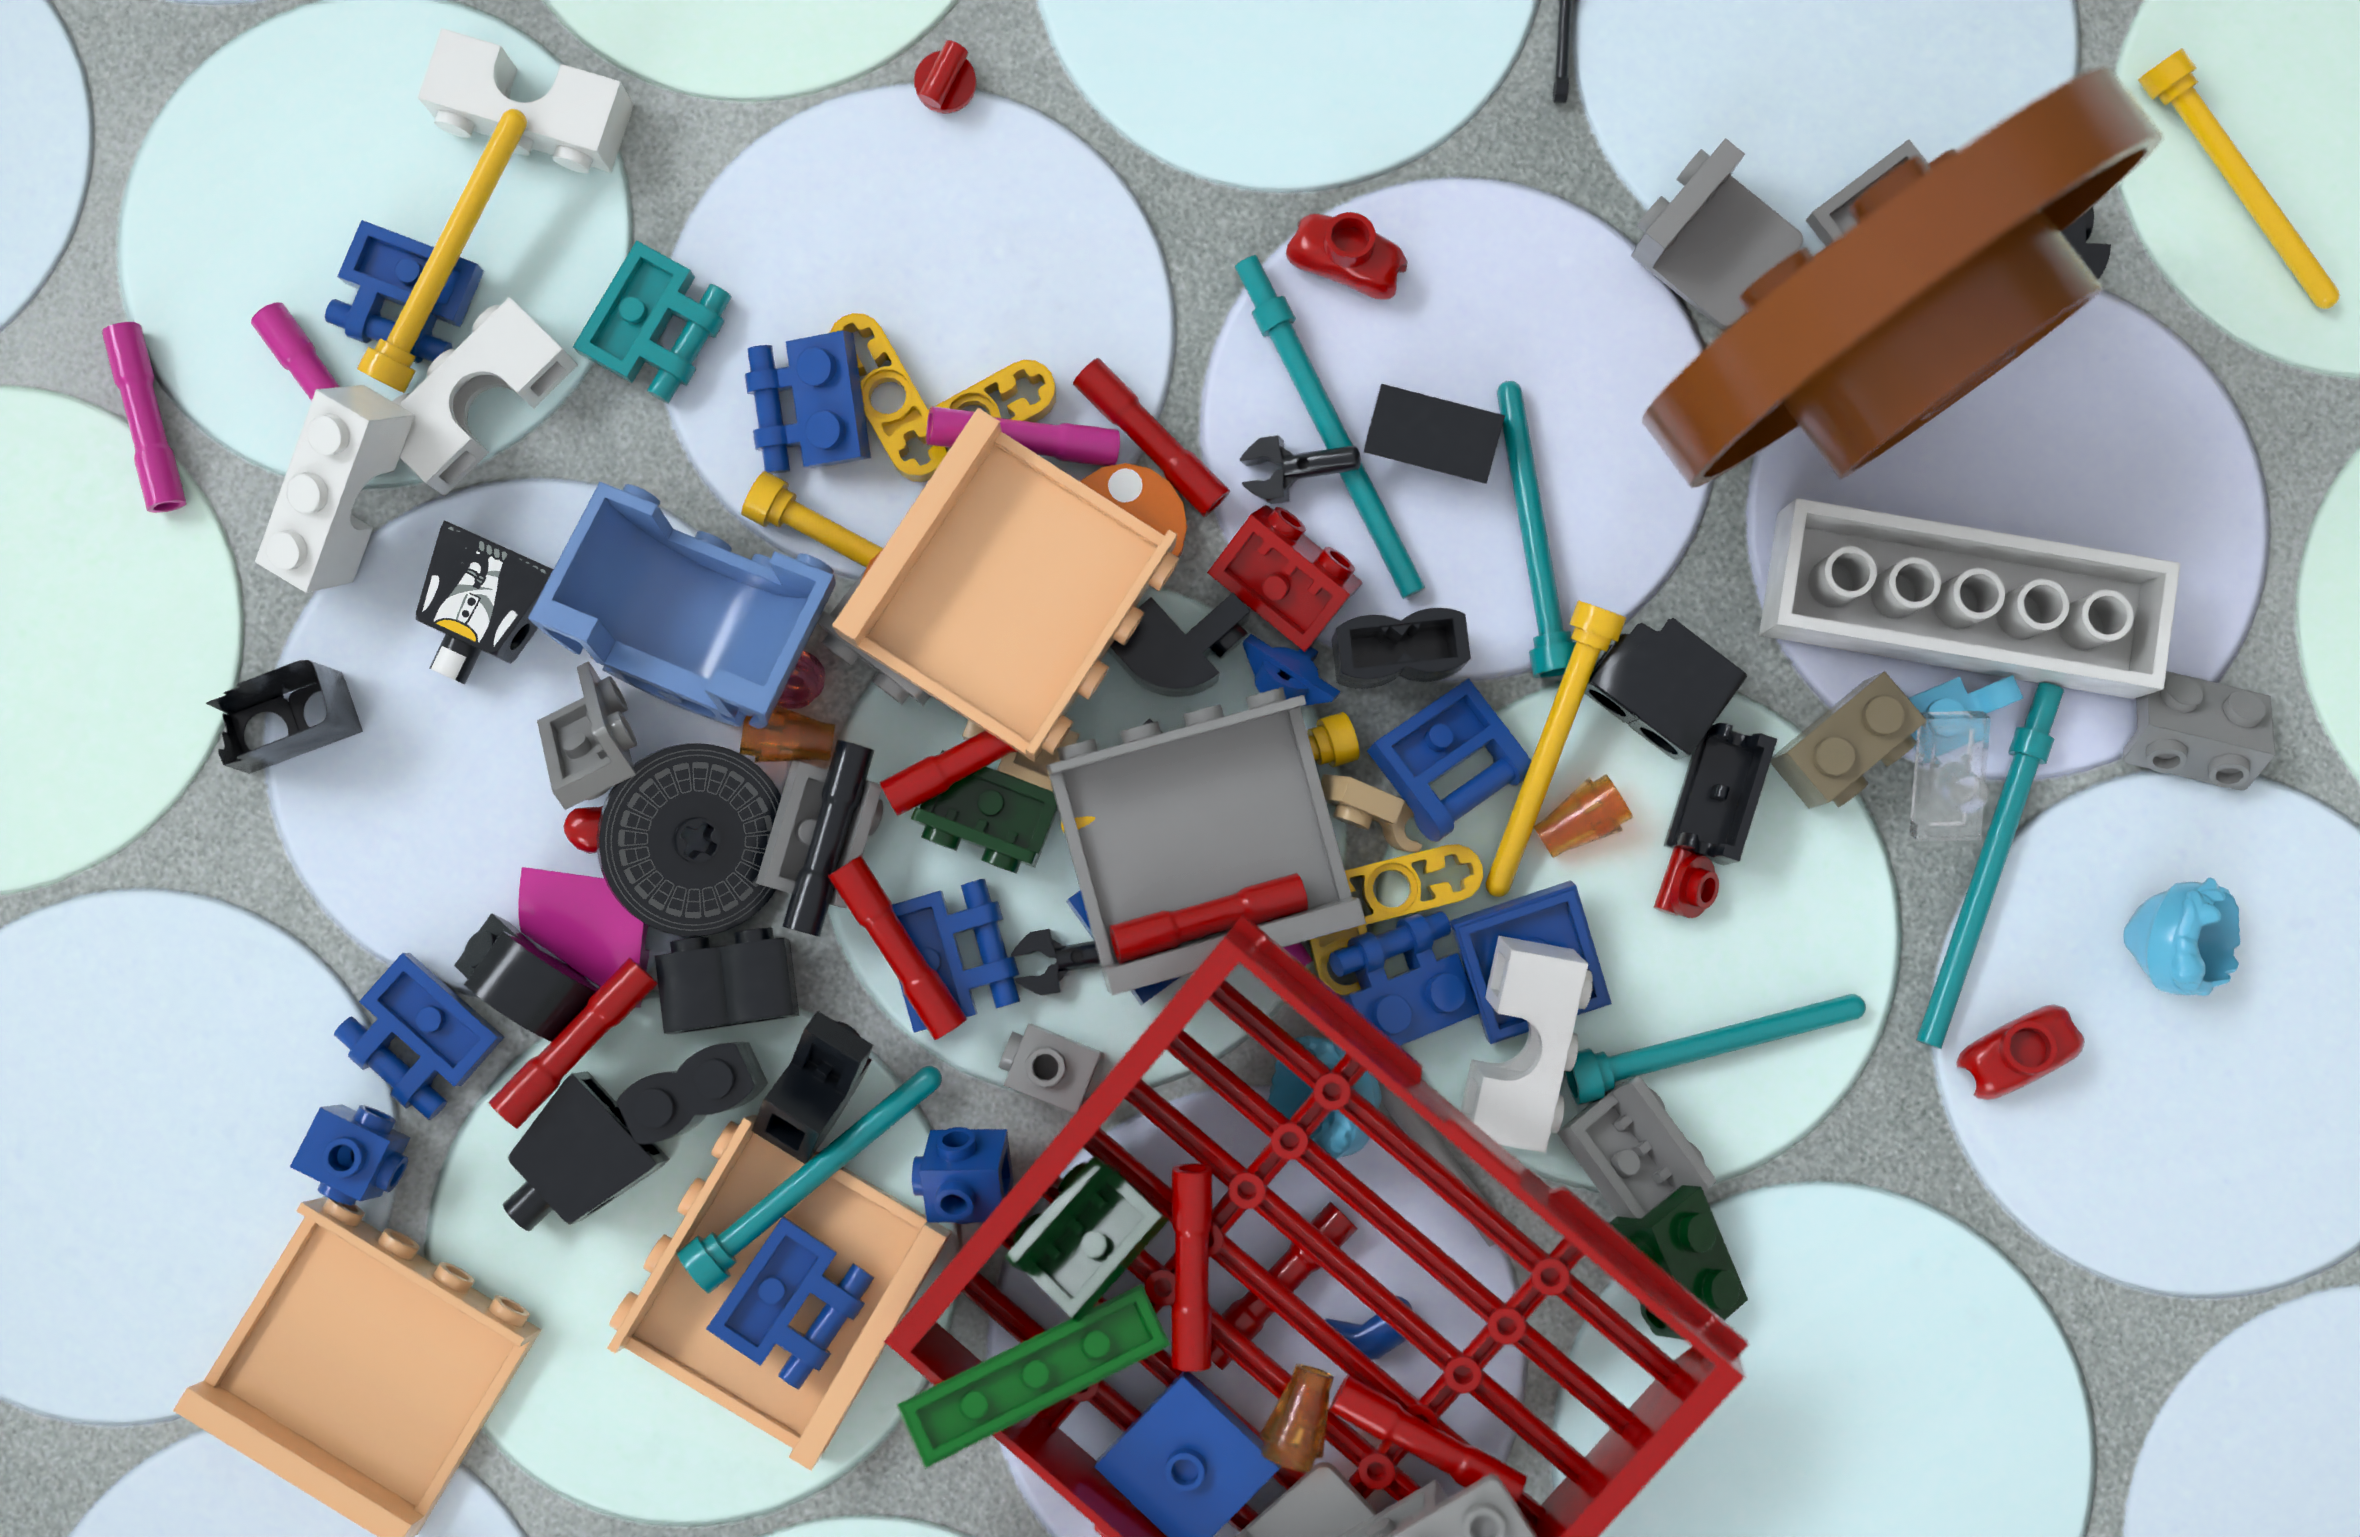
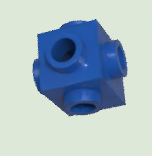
M343 1104L320 1107L290 1168L321 1182L317 1190L322 1195L342 1204L354 1205L357 1200L361 1202L381 1197L384 1191L389 1193L395 1188L408 1164V1157L402 1154L411 1137L393 1129L396 1123L393 1117L369 1106L359 1105L357 1111Z
M954 1127L947 1130H930L924 1155L915 1156L913 1160V1193L915 1196H923L927 1223L954 1222L957 1224L985 1222L1012 1190L1014 1180L1007 1129Z

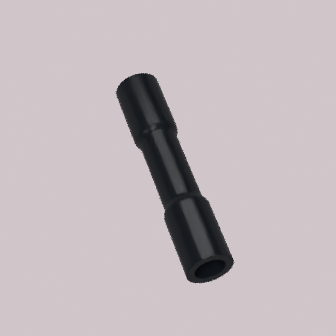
M837 740L822 790V805L804 865L798 872L782 927L820 937L835 888L828 875L837 869L853 811L861 799L874 750L854 743Z

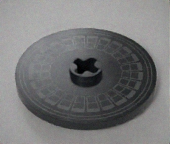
M686 743L673 745L655 751L633 765L636 775L612 788L604 803L598 823V860L603 877L614 897L631 915L641 922L657 930L679 936L696 937L718 934L750 919L762 909L777 890L756 884L781 800V794L773 781L758 765L747 757L733 750L710 744ZM703 823L706 826L703 837L706 841L710 842L708 849L705 852L693 850L687 856L684 852L687 849L688 843L681 837L682 831L686 827L697 830Z

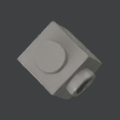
M1028 1024L1024 1035L1012 1032L998 1068L1009 1072L1003 1086L1076 1114L1081 1108L1102 1052L1034 1024Z

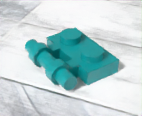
M636 240L573 345V348L578 354L630 383L634 382L644 363L653 366L659 371L647 391L659 400L669 404L680 384L687 386L694 375L696 368L692 364L709 336L716 338L725 322L721 315L732 296L714 284L708 286L699 303L685 296L695 279L692 271ZM675 315L686 321L687 324L669 351L656 343L672 316Z

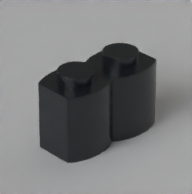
M1449 608L1420 610L1410 614L1401 621L1384 615L1356 617L1338 626L1331 639L1336 683L1355 689L1379 687L1395 680L1399 676L1417 682L1442 680L1459 672L1471 659L1466 615L1463 612Z
M758 928L735 932V944L710 948L709 937L671 941V953L655 956L664 1034L686 1033L799 1016L790 940L786 938L774 939L773 928Z
M749 1042L723 1043L712 1045L696 1052L677 1071L657 1073L636 1081L620 1095L616 1103L635 1144H651L678 1137L691 1131L707 1115L732 1110L745 1105L758 1096L768 1082Z

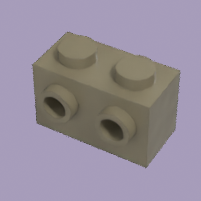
M1884 671L1860 683L1772 757L1770 763L1809 809L1831 801L1837 807H1840L1869 784L1863 777V774L1881 760L1888 767L1908 753L1917 744V741L1911 734L1927 722V720Z

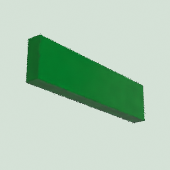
M1140 1284L1091 1308L1080 1322L1069 1319L896 1404L924 1468H928L1170 1346V1343L1143 1285Z

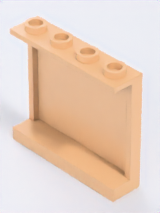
M977 408L832 626L840 638L1035 762L1043 749L1053 755L1065 739L1074 723L1065 715L1078 695L1089 700L1097 690L1109 670V666L1102 663L1101 660L1113 641L1116 640L1124 646L1138 627L1145 612L1136 606L1149 586L1160 591L1175 570L1180 558L1172 554L1177 534L1168 530L1164 536L1001 432L1000 421Z
M751 1115L744 1117L740 1125L730 1121L717 1139L711 1155L719 1159L706 1182L699 1177L696 1178L685 1193L677 1209V1212L685 1217L673 1238L664 1234L650 1252L643 1269L650 1272L651 1275L639 1295L630 1291L615 1311L609 1326L617 1330L607 1349L613 1353H617L623 1348L628 1349L790 1446L793 1450L789 1458L812 1470L821 1459L887 1345L884 1342L885 1339L900 1323L952 1231L939 1223H927V1218L924 1214L844 1167L784 1215L786 1218L837 1252L823 1273L824 1276L839 1284L854 1263L875 1277L861 1297V1300L865 1303L854 1320L847 1318L828 1346L827 1350L831 1355L821 1370L813 1369L799 1390L792 1387L778 1376L791 1356L790 1352L778 1344H775L760 1366L706 1330L781 1218L734 1256L737 1263L729 1269L731 1276L710 1294L696 1283L677 1256V1252L696 1236L704 1239L712 1232L717 1236L720 1235L805 1165L752 1132L757 1116ZM816 1151L814 1155L811 1157V1159L814 1156H816L819 1152ZM810 1293L789 1325L799 1332L806 1334L826 1303Z
M325 1197L301 1202L296 1211L305 1217L204 1381L187 1387L173 1411L377 1537H415L437 1504L541 1332V1329L527 1321L530 1313L515 1301L496 1295L492 1300L472 1288L475 1280L464 1270L446 1262H440L436 1266L418 1255L417 1251L420 1246L408 1236L388 1228L382 1233L362 1221L365 1213L357 1205H346L330 1198L326 1199Z

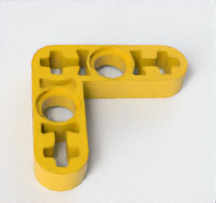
M852 313L841 317L834 323L829 333L844 330L852 333L858 331L862 338L874 336L867 343V346L878 368L867 374L856 354L859 376H865L860 383L866 417L893 465L903 477L914 482L930 480L948 453L947 447L932 446L928 450L930 461L921 466L914 458L908 459L905 462L902 459L910 452L907 445L910 439L918 437L922 444H927L926 427L929 410L876 320L860 313ZM889 360L891 362L890 366L881 367L885 361ZM1021 360L1010 364L934 407L962 410L965 407L977 405L985 408L992 417L1001 418L997 403L989 394L999 390L1002 402L1018 393L1016 382L1026 377L1031 384H1037L1040 381L1044 384L1038 389L1040 400L1030 405L1025 398H1019L1006 406L1008 413L1012 416V420L1037 422L1051 412L1056 403L1057 391L1052 373L1045 365L1035 360ZM886 382L897 383L906 392L903 406L898 411L890 414L876 411L871 404V395L875 388Z
M1454 844L1345 870L1351 893L1356 890L1351 884L1350 879L1362 877V897L1371 911V915L1364 916L1366 921L1364 925L1308 940L1317 977L1338 995H1347L1360 990L1358 980L1351 985H1341L1331 979L1327 971V962L1330 954L1339 948L1348 947V941L1351 938L1366 933V925L1460 902L1471 897L1480 888L1483 879V866L1479 857L1470 848ZM1445 856H1453L1456 865L1467 864L1470 876L1461 880V891L1453 892L1449 882H1442L1426 887L1432 896V900H1420L1421 881L1412 867V863L1420 861L1424 863L1423 875L1444 868ZM1384 871H1396L1402 874L1409 884L1408 897L1398 907L1382 905L1377 901L1373 893L1375 879Z

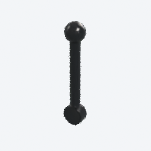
M1559 0L1556 72L1552 96L1554 103H1566L1568 96V61L1573 0Z

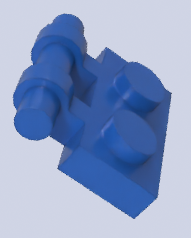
M361 220L337 276L345 284L357 288L358 292L352 305L337 299L331 300L325 311L326 322L344 328L347 337L363 343H369L372 340L379 341L380 338L386 341L396 322L381 316L380 311L385 300L402 306L405 305L434 247ZM459 257L410 354L416 356L413 362L420 363L424 359L433 362L441 353L452 349V343L432 336V330L437 319L461 327L484 273V270L477 263Z
M842 330L785 341L789 367L779 369L775 368L773 347L771 345L753 346L747 349L750 372L745 374L747 394L754 395L758 429L753 430L755 450L762 451L765 471L771 474L789 472L790 465L787 447L799 445L801 446L803 467L818 468L871 458L854 335L852 332ZM792 389L797 423L784 425L779 392Z
M985 879L961 885L967 909L953 914L948 912L942 891L892 905L894 913L928 965L939 974L966 1017L978 1014L971 989L981 986H990L996 1009L1020 1002L1014 977L1019 975L1015 957L1008 958L998 925V922L1003 920L999 902L991 901ZM973 929L983 965L965 970L955 934ZM899 981L913 1032L917 1033L927 1030L905 996L903 986Z
M1441 911L1426 917L1417 913L1405 917L1397 922L1395 929L1376 936L1371 932H1366L1353 937L1348 941V947L1332 952L1329 956L1330 966L1335 975L1343 977L1355 972L1361 988L1342 996V998L1399 1046L1480 1013L1459 954L1455 953L1438 959L1435 958L1432 950L1434 941L1451 933L1450 921L1446 914ZM1403 953L1409 970L1387 978L1384 970L1385 960Z
M402 953L359 1001L378 1018L367 1030L351 1016L342 1022L334 1032V1036L350 1049L348 1057L362 1070L370 1067L393 1088L390 1095L405 1108L412 1105L428 1120L438 1115L447 1104V1100L431 1087L433 1079L440 1074L454 1087L462 1086L505 1038L411 953ZM396 1035L420 1056L411 1068L388 1049Z
M783 1216L706 1330L760 1366L775 1344H778L791 1353L778 1376L799 1390L813 1369L820 1371L831 1355L827 1350L828 1346L847 1318L854 1320L865 1303L861 1300V1297L875 1277L853 1263L839 1284L824 1276L823 1273L837 1252ZM812 1293L826 1304L806 1334H803L789 1324L808 1295Z

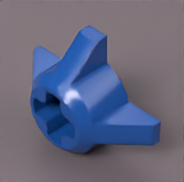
M1252 634L1244 639L1242 645L1254 673L1255 686L1259 693L1283 687L1286 700L1304 695L1306 705L1329 703L1338 697L1340 691L1318 677V668L1313 661L1319 651L1312 647L1306 652L1302 649L1296 651L1286 647L1272 648Z

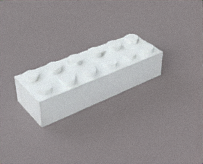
M1796 498L1777 513L1759 636L2006 678L2013 675L2017 680L2035 683L2045 682L2059 687L2135 699L2164 690L2181 563Z

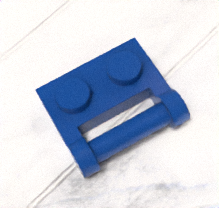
M1469 678L1375 741L1367 750L1368 754L1413 811L1414 820L1421 833L1433 842H1438L1454 830L1455 821L1507 784L1516 786L1523 782L1531 763V759ZM1485 747L1493 757V764L1440 800L1429 785Z

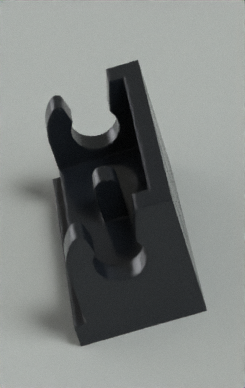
M1381 384L1363 453L1487 484L1505 415Z
M1726 723L1712 725L1693 750L1663 845L1672 849L1674 847L1706 856L1712 862L1721 865L1740 861L1777 743V738L1762 733L1749 736L1732 731L1733 725Z

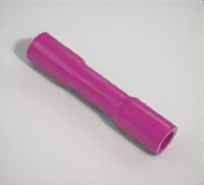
M271 303L255 313L251 319V325L281 366L293 375L311 401L316 389L340 387L317 356L313 343L283 303Z
M121 322L109 325L102 330V335L114 383L120 390L135 448L134 462L146 509L151 513H163L180 509L186 505V499L174 452L168 445L153 387L154 374L142 326L135 322Z
M931 406L926 427L927 445L951 448L974 414V411ZM996 418L1000 421L1001 432L1037 455L1051 456L1066 462L1100 466L1116 465L1120 449V433L1117 429L1069 423L1052 425Z

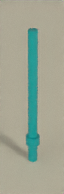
M1257 255L1243 259L1235 265V269L1256 308L1251 314L1262 336H1270L1326 448L1333 449L1353 446L1292 326L1296 318L1285 296H1277ZM1362 462L1360 468L1356 471L1339 473L1402 598H1408L1423 590L1425 586Z
M2039 682L2024 727H2017L2008 751L2014 757L1916 1041L1928 1046L1942 1049L2039 764L2047 763L2055 740L2049 734L2064 693V689L2057 685Z

